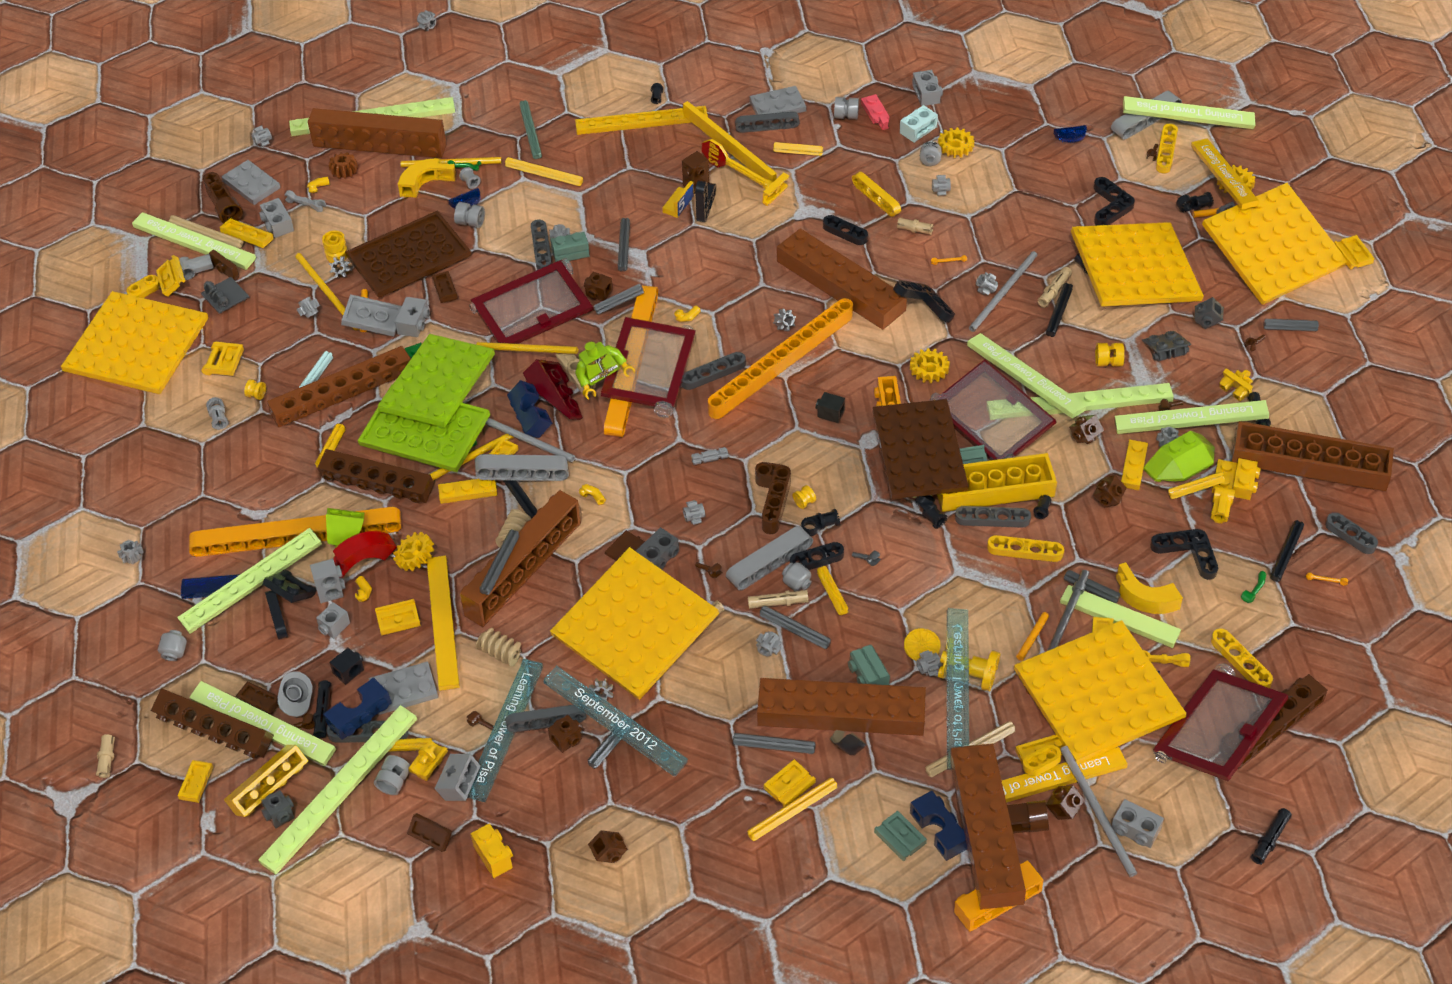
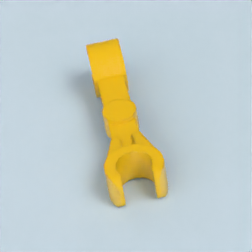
M1143 650L1151 662L1173 663L1180 667H1189L1190 654L1188 653L1173 656L1166 654L1150 655L1148 651Z

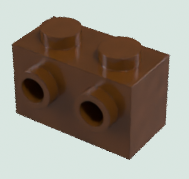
M698 151L682 160V184L686 187L690 181H693L694 194L698 180L709 183V159Z

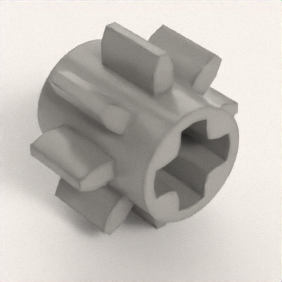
M427 10L419 13L417 16V22L420 23L418 27L426 31L433 29L437 23L436 18H434L435 14Z
M261 125L253 129L254 133H251L255 145L260 144L261 147L270 144L269 140L272 139L268 128L263 129Z
M936 175V179H932V190L937 192V196L946 195V191L951 190L950 178H946V175Z
M563 224L554 225L553 230H549L550 239L557 236L570 235V228H566Z
M344 256L340 260L334 257L333 260L335 262L329 263L332 268L330 273H336V278H339L340 274L346 277L347 274L345 272L351 271L348 266L351 262L344 261ZM338 264H341V267H343V270H340V268L337 267V265H338Z
M987 272L979 275L976 280V286L979 287L977 291L987 295L994 293L998 287V282L995 281L996 276Z
M309 296L298 302L300 307L297 308L300 316L305 314L309 318L319 312L317 307L320 304L316 298L312 300Z
M779 309V313L774 314L773 324L778 326L777 330L789 331L791 326H795L796 316L791 313L792 310L785 311V309Z
M1173 427L1161 428V432L1157 433L1156 438L1159 441V447L1180 437L1178 436L1179 431Z
M695 500L686 502L687 507L683 508L686 522L691 521L693 525L702 523L701 518L705 517L703 504H697Z
M131 540L120 544L121 550L117 551L123 563L127 562L129 564L141 560L140 554L144 553L138 541L134 542Z
M774 632L760 633L756 639L758 642L756 644L757 650L763 656H772L773 653L777 655L781 649V646H779L781 644L780 638Z
M929 650L920 653L921 658L916 661L920 673H926V676L929 675V677L938 674L937 669L942 666L939 655L932 653V651L929 652Z
M596 678L595 685H589V690L593 691L589 694V698L594 697L596 704L602 701L607 704V697L613 698V693L609 691L613 689V684L608 685L606 678L603 681H599ZM600 688L604 689L602 694L598 693Z

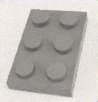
M796 86L749 96V101L756 115L780 112H806V105Z
M249 160L221 176L225 184L253 205L280 189L279 182Z
M350 294L341 325L394 337L397 330L395 321L402 306Z
M428 662L374 676L388 691L392 702L386 710L379 712L378 715L395 711L400 705L405 708L438 698Z

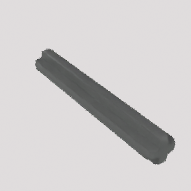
M622 218L620 222L619 271H626L628 265L629 218Z
M509 530L480 586L482 594L489 595L519 538L518 531Z
M763 606L760 610L761 617L824 649H827L831 644L829 637L767 606Z
M734 733L733 744L739 746L813 754L816 747L814 741Z

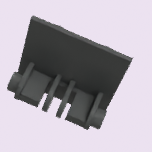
M232 277L216 285L211 281H206L204 283L205 291L201 293L219 314L249 298V295Z
M1168 331L1162 335H1151L1146 339H1142V342L1155 351L1152 356L1157 361L1166 360L1167 358L1171 359V356L1175 358L1176 356L1186 355L1189 352L1188 346L1191 345L1189 341L1176 331Z

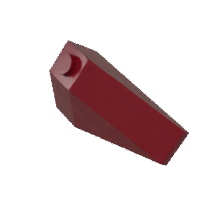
M536 359L523 372L526 382L533 384L538 394L566 417L575 420L583 418L577 401L571 396L573 390L570 387L568 388V376L559 362Z

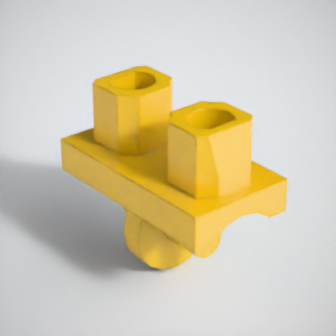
M1226 368L1223 371L1224 377L1219 382V386L1225 392L1232 386L1236 388L1232 393L1233 397L1241 402L1252 393L1253 386L1250 384L1253 380L1249 378L1251 372L1248 370L1243 372L1237 370L1234 374Z
M429 740L425 747L419 749V755L410 765L409 772L417 775L418 778L428 781L432 772L442 762L443 757L448 752L447 748Z

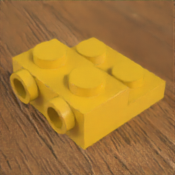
M1241 458L1238 459V463L1218 459L1215 473L1222 472L1225 482L1213 486L1212 493H1214L1216 486L1235 489L1234 497L1250 500L1252 493L1257 491L1258 482H1255V479H1259L1261 468L1257 467L1258 462Z

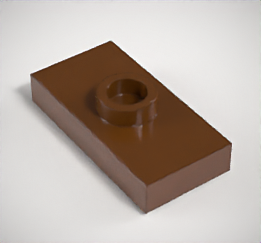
M214 249L209 252L213 266L220 273L232 277L235 281L239 279L238 269L234 263Z
M449 271L431 275L440 303L458 299Z
M248 681L235 696L237 699L270 715L278 707L277 695Z
M416 813L413 814L407 834L444 852L447 849L453 831Z

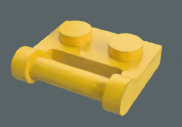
M213 342L211 346L212 351L207 363L203 365L202 373L205 375L220 374L233 376L244 351L243 344ZM221 352L217 364L214 365L218 353Z

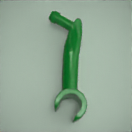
M449 160L448 164H454L455 168L470 167L473 171H478L481 162L478 161L474 165L471 163H455Z
M1259 572L1258 583L1252 592L1245 590L1242 593L1241 599L1247 603L1254 601L1256 594L1265 584L1266 572Z

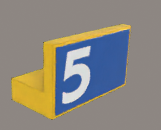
M690 181L685 188L678 187L662 207L663 213L676 218L680 216L694 197L693 181Z

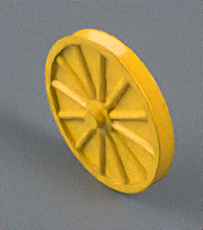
M924 628L912 630L907 634L904 641L906 654L915 661L921 658L920 653L927 650L939 654L941 647L938 636L931 630Z

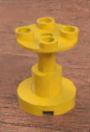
M948 638L945 648L947 651L943 650L940 662L943 663V666H940L938 678L944 679L946 677L949 666L960 665L961 669L969 671V676L983 679L981 690L991 691L1000 661V652L992 650L988 659L973 656L972 659L954 656L955 639Z

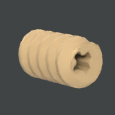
M510 510L496 538L497 546L501 547L509 530L513 529L519 532L525 523L531 520V517L521 510Z
M489 628L483 632L476 642L477 649L488 653L492 657L495 656L497 660H502L503 663H508L511 667L517 663L521 653L520 642L514 644L513 638L507 641V635L501 637V632L497 631L494 633V628Z

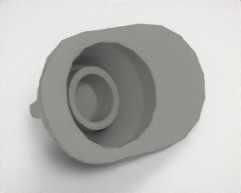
M295 671L287 673L283 677L277 698L278 705L285 714L298 717L307 712L312 694L310 679L305 674Z

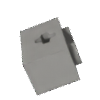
M412 297L405 298L395 321L398 335L418 337L420 332L424 330L425 320L430 315L427 300Z
M470 753L450 754L435 790L445 801H466L481 765Z

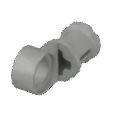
M217 397L209 399L206 407L209 416L212 417V427L217 430L226 428L229 422L224 415L225 407L222 399Z

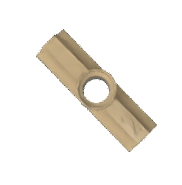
M557 353L556 358L567 372L569 380L575 383L581 393H583L584 388L581 387L575 374L579 359L574 354ZM593 384L592 386L589 385V388H596V384Z

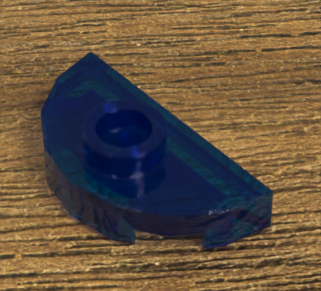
M1087 125L1054 129L1053 134L1059 140L1067 143L1078 142L1085 137Z
M476 188L449 199L448 204L455 209L459 202L469 203L471 206L473 204L477 205L481 198L480 190Z

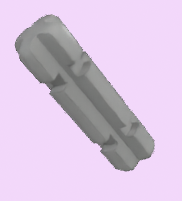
M726 447L718 450L701 452V454H692V463L697 465L701 464V462L706 463L719 460V458H728V450Z

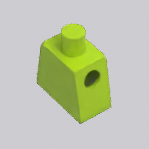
M327 508V543L335 545L336 548L346 539L359 534L365 513Z

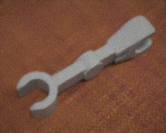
M290 190L284 194L287 196L286 202L293 203L294 201L302 205H308L317 212H322L323 207H326V203L322 199L310 200L307 197L297 196Z

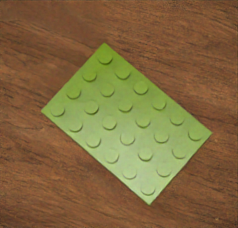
M429 334L377 405L378 410L445 428L495 355L494 349Z
M461 403L444 428L381 412L377 408L359 437L358 443L360 446L458 472L488 420L490 411Z

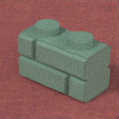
M576 232L571 235L557 236L550 239L555 262L559 260L566 262L590 257L585 232Z
M871 644L862 647V649L859 648L851 651L848 666L852 673H856L858 683L889 685L890 675Z

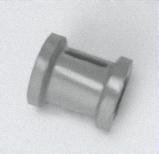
M465 167L460 171L459 177L466 182L468 188L474 189L478 187L481 179L473 173L472 168Z

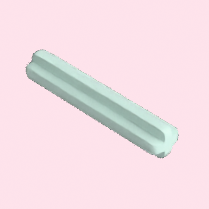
M325 351L299 388L319 379L333 359L331 352Z

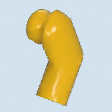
M328 176L316 178L307 184L308 192L316 193L318 191L317 187L330 185Z
M698 306L692 307L686 313L682 309H678L674 312L675 319L679 322L692 321L701 310Z
M584 484L579 489L581 496L587 497L590 494L598 505H602L606 501L601 491L594 486Z
M359 576L355 582L360 589L357 590L358 594L355 593V598L359 602H364L368 600L372 587L363 576Z

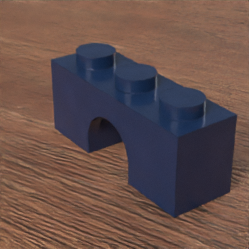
M520 380L507 394L510 405L516 413V418L519 420L523 432L529 436L540 438L551 426L552 421L546 410L534 406L540 398L535 386Z
M374 677L357 689L362 701L359 706L347 708L339 702L324 713L327 725L341 740L352 735L356 729L370 722L375 715L386 710L392 704L388 691Z
M930 791L911 802L910 814L921 829L928 825H937L942 828L940 832L935 834L934 846L946 861L968 849L964 828L958 825L955 815L952 812H948L940 796H936L933 791Z

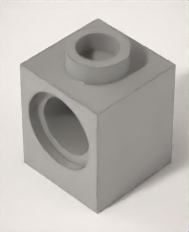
M334 602L316 617L318 630L323 635H329L333 639L350 624L348 612Z

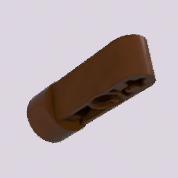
M215 172L205 174L203 180L206 192L215 205V212L221 222L225 223L230 218L239 221L243 215V210L237 200L231 197L219 175Z
M1045 800L1007 805L1013 834L1049 830Z

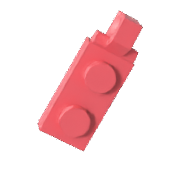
M877 95L861 98V105L872 123H878L882 130L889 129V115Z

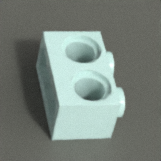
M924 105L900 120V134L915 143L937 128L938 114Z

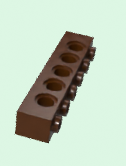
M325 449L317 468L325 480H336L344 485H356L363 490L367 488L372 489L379 494L388 493L396 498L404 497L415 503H427L434 486L430 474Z
M1308 674L1303 679H1297L1289 690H1283L1282 693L1288 694V700L1238 769L1324 702L1328 689ZM1264 710L1254 713L1247 723L1254 725ZM1244 722L1238 726L1235 733L1226 735L1221 742L1220 753L1227 760L1245 737L1239 734V731L1245 724Z
M162 688L150 710L156 713V718L167 723L168 720L174 721V726L183 730L187 726L192 729L191 733L202 737L203 734L209 736L208 740L217 744L223 741L227 743L225 747L234 751H238V748L245 750L244 755L254 759L256 755L264 758L274 736L266 730ZM179 707L178 712L174 714L175 709ZM196 714L195 720L191 722L192 716ZM214 721L213 726L209 729V724ZM231 728V733L226 736L227 730ZM249 735L248 741L244 743V738Z

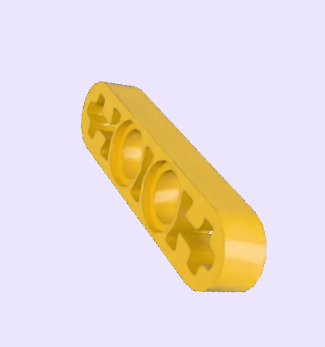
M1165 124L1162 129L1156 170L1159 173L1166 174L1171 170L1178 127L1174 124Z
M858 172L852 176L854 186L889 216L894 217L901 212V206L897 200L863 172Z
M994 535L988 539L987 543L988 552L998 556L1050 562L1061 561L1064 556V547L1058 542ZM1019 545L1021 549L1013 550L1011 549V546ZM1032 547H1038L1041 551L1035 553L1032 552L1030 549Z
M1216 629L1212 634L1211 644L1248 681L1270 688L1273 681L1272 674L1227 630ZM1232 649L1238 650L1240 655L1234 656L1229 651ZM1250 663L1254 666V669L1248 670L1243 664Z

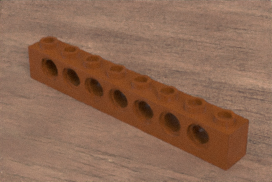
M403 346L397 347L268 400L269 412L279 428L397 379L411 359Z

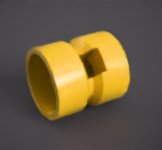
M337 230L326 232L322 237L326 259L328 262L333 263L335 262L333 260L334 257L340 260L344 256L345 261L347 259L345 251L348 250L344 234Z
M1096 343V366L1107 367L1108 364H1111L1113 367L1123 366L1124 344L1112 343L1109 346L1108 343Z

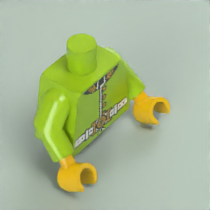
M588 342L585 344V350L578 355L579 362L575 371L581 387L584 388L583 396L588 400L587 393L591 391L594 397L596 396L595 390L589 388V385L592 386L621 369L620 365L623 367V373L627 377H629L626 373L628 368H631L635 373L633 366L626 363L627 360L619 349L610 345L604 346L602 342L596 344Z

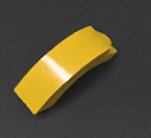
M436 158L412 164L399 178L398 189L400 197L417 198L420 187L429 181H455V165L440 163V160Z
M1126 562L1119 564L1116 579L1120 584V596L1127 604L1137 610L1151 614H1166L1180 610L1183 597L1174 583L1161 587L1146 586L1136 579Z

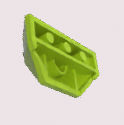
M1189 431L1160 447L1144 466L1143 470L1155 482H1161V480L1185 481L1214 464L1215 447L1203 435Z

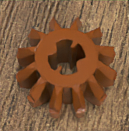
M341 152L339 155L334 154V157L330 158L328 165L333 177L338 179L352 177V174H356L358 169L354 155H349L348 152L345 154Z

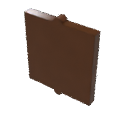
M626 530L605 551V555L616 562L629 547L636 551L645 541L640 539V536H635Z

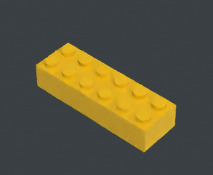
M1048 453L963 464L969 485L968 491L937 494L941 511L946 512L956 510L960 506L983 507L1039 499L1041 495L1055 497L1057 480Z

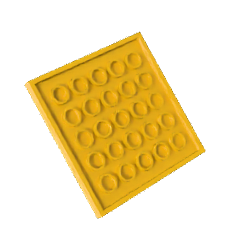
M1288 183L1256 196L1259 200V206L1242 210L1239 205H1236L1202 222L1203 227L1262 305L1334 272L1347 264L1344 255Z
M1171 222L1072 227L1071 234L1101 306L1202 301L1204 295Z
M112 291L61 365L62 371L161 394L207 322L208 314Z
M629 547L550 630V633L640 700L717 617L719 610Z
M1122 620L1014 665L1015 672L1062 745L1068 746L1077 764L1186 717L1185 710Z

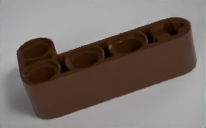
M760 462L755 467V482L760 487L769 488L762 512V530L766 534H775L779 530L790 490L791 470L786 465Z

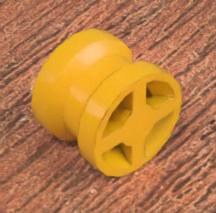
M249 379L244 389L245 396L262 400L266 393V384L264 382L257 383L255 380Z
M808 485L803 486L800 491H795L792 494L794 502L801 509L806 508L809 503L816 501V495Z

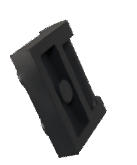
M286 569L281 574L265 577L262 584L291 603L312 598L316 593L314 586L303 583L292 576V573Z

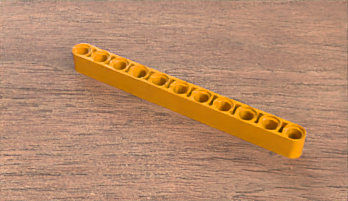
M642 285L644 293L636 297L631 318L652 322L658 299V287ZM631 327L624 350H629L626 363L633 366L635 373L631 368H628L626 373L629 377H627L623 373V367L620 365L621 369L617 372L614 388L635 392L650 332L649 329ZM610 399L604 423V435L624 436L632 402Z
M846 298L840 299L708 398L709 416L713 419H720L851 321L853 317V302Z
M396 507L355 511L365 513L360 533L367 531L394 533L401 529L400 510ZM326 515L194 531L189 535V553L195 557L282 547L308 528H311L321 542L327 541Z

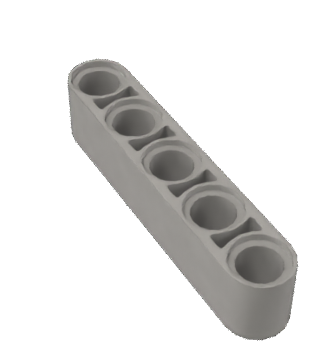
M1165 91L1151 99L1182 103V100L1170 91ZM1126 113L1112 123L1111 130L1125 140L1163 118Z
M483 454L475 458L476 477L480 480L563 481L569 476L567 459L560 455Z
M796 526L730 567L726 572V578L738 590H744L790 561V557L793 554L807 550L812 545L813 538L801 526Z

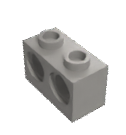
M932 70L914 72L912 86L920 105L939 104L940 98L943 96V90L938 85L937 76H934Z
M279 198L260 204V218L262 222H266V229L269 233L272 232L274 238L294 231L291 217Z
M333 559L310 565L320 603L344 597L342 589H345L341 569L339 565L335 566Z
M1124 799L1113 818L1112 828L1118 835L1126 836L1137 844L1151 849L1162 828L1164 818Z

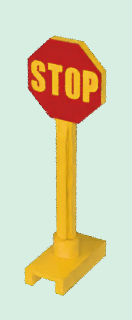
M709 139L702 142V153L709 159V163L717 168L729 165L731 168L762 185L765 189L763 191L762 203L766 206L771 204L788 187L784 183L789 178L788 174L783 172L773 182L730 159L723 146L715 140Z

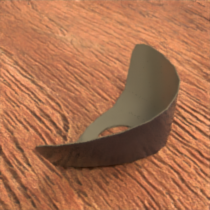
M836 730L830 738L835 745L853 756L866 746V743L853 733L844 737L845 731Z

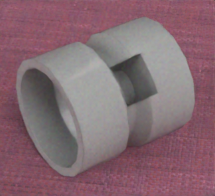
M835 97L834 118L844 119L846 116L848 119L857 120L859 98H849L846 100L845 97Z
M459 202L455 209L454 221L456 224H468L471 227L480 228L484 221L485 209L483 206L474 204L471 206L469 203Z
M395 755L387 756L381 767L382 770L379 771L374 780L375 787L385 794L397 795L404 783L403 780L406 779L409 773L410 764L401 757Z

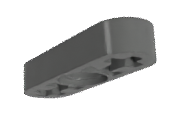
M1339 513L1328 515L1325 525L1329 531L1362 553L1372 554L1375 552L1378 545V540L1375 536ZM1346 531H1354L1357 535L1350 536Z

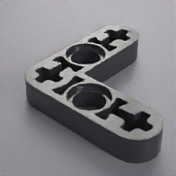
M1105 177L1095 179L1094 190L1111 202L1095 214L1094 223L1096 226L1110 225L1133 210L1135 199L1130 194ZM1110 193H1117L1118 195L1113 196ZM1115 209V210H1118L1119 212L1114 213V212H1111L1110 210Z
M697 181L695 190L696 220L699 222H706L717 189V185L714 183Z
M898 280L893 287V290L900 296L923 300L944 322L950 323L955 315L937 293L926 284Z
M1192 529L1161 533L1152 537L1150 548L1153 552L1162 554L1191 550L1200 576L1207 580L1216 577L1218 564L1205 531ZM1174 539H1181L1184 543L1177 544L1174 542ZM1204 551L1208 556L1202 557L1198 552Z

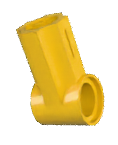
M1221 486L1215 487L1212 501L1214 504L1211 513V519L1215 523L1222 524L1228 521L1235 489Z

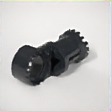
M1205 192L1204 195L1190 197L1189 195H1183L1178 198L1176 205L1184 213L1193 209L1198 211L1202 207L1213 206L1214 200L1211 193Z
M931 495L916 497V503L918 502V505L924 509L922 516L928 518L933 523L935 529L943 526V523H946L947 515L942 514L937 509V505L934 503L935 499Z
M832 509L831 512L816 513L814 516L804 518L801 522V527L810 536H814L826 526L840 525V519L837 516L838 511ZM808 524H811V525H813L815 528H814V529H807V528H805L804 526H805V525H808Z

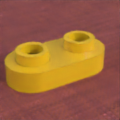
M156 275L145 276L127 288V295L145 298L160 288L159 278Z
M1046 745L1027 755L1023 759L1024 772L1028 775L1036 776L1056 766L1061 761V750L1057 746Z

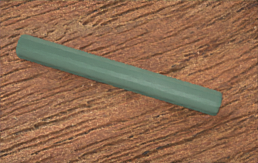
M520 101V109L532 156L534 159H540L542 157L528 101Z

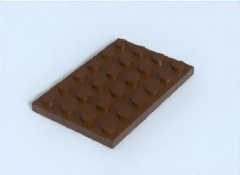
M438 210L345 251L347 258L378 298L471 256V250Z
M947 399L873 407L872 412L891 499L968 491L969 485Z

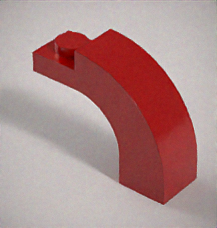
M381 531L362 532L339 544L333 550L335 554L333 560L335 566H340L343 578L359 561L366 558L386 560L397 546L388 533Z

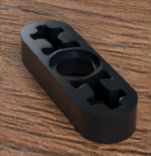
M828 215L823 218V229L856 245L867 243V230L834 215ZM847 228L850 231L843 232L841 229Z
M832 542L801 551L790 557V563L794 564L796 561H799L804 567L811 570L839 562L844 557V547L838 542ZM820 555L822 556V559L814 560L812 559V556Z
M272 590L267 591L265 595L278 640L286 638L288 634L276 593Z

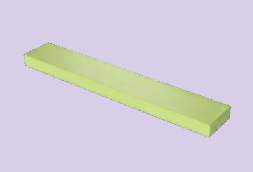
M1067 586L1061 597V604L1067 606L1073 593V586ZM1086 591L1080 595L1074 608L1094 617L1114 619L1113 623L1122 620L1129 631L1171 648L1174 647L1181 633V629Z

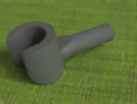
M875 550L870 555L852 553V557L864 559L871 566H875L881 560L878 558L880 553Z

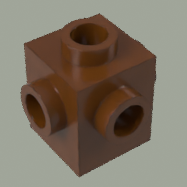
M592 272L584 281L586 296L601 301L606 300L613 291L612 278Z
M1096 415L1080 416L1069 427L1077 443L1090 444L1096 440V436L1104 431Z
M1112 475L1100 480L1093 496L1104 508L1116 506L1122 501L1127 487L1116 475Z
M566 715L556 720L548 728L549 740L563 753L580 742L582 739V727L576 719L572 720L569 715Z
M1073 785L1058 786L1054 789L1046 806L1058 820L1073 819L1080 811V807L1085 800Z
M601 830L588 843L598 862L615 863L628 850L619 832Z

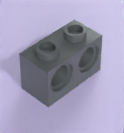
M660 527L636 552L662 570L666 563L678 554V538Z

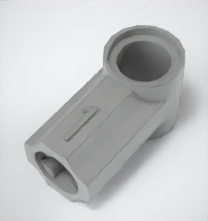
M209 254L193 259L188 257L179 258L185 280L192 279L195 273L213 269Z

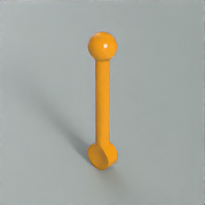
M962 255L961 257L945 259L932 258L931 264L936 265L940 262L951 261L966 262L967 256Z
M1311 572L1306 574L1307 580L1317 579L1340 583L1343 586L1348 585L1347 578L1336 579L1317 576Z

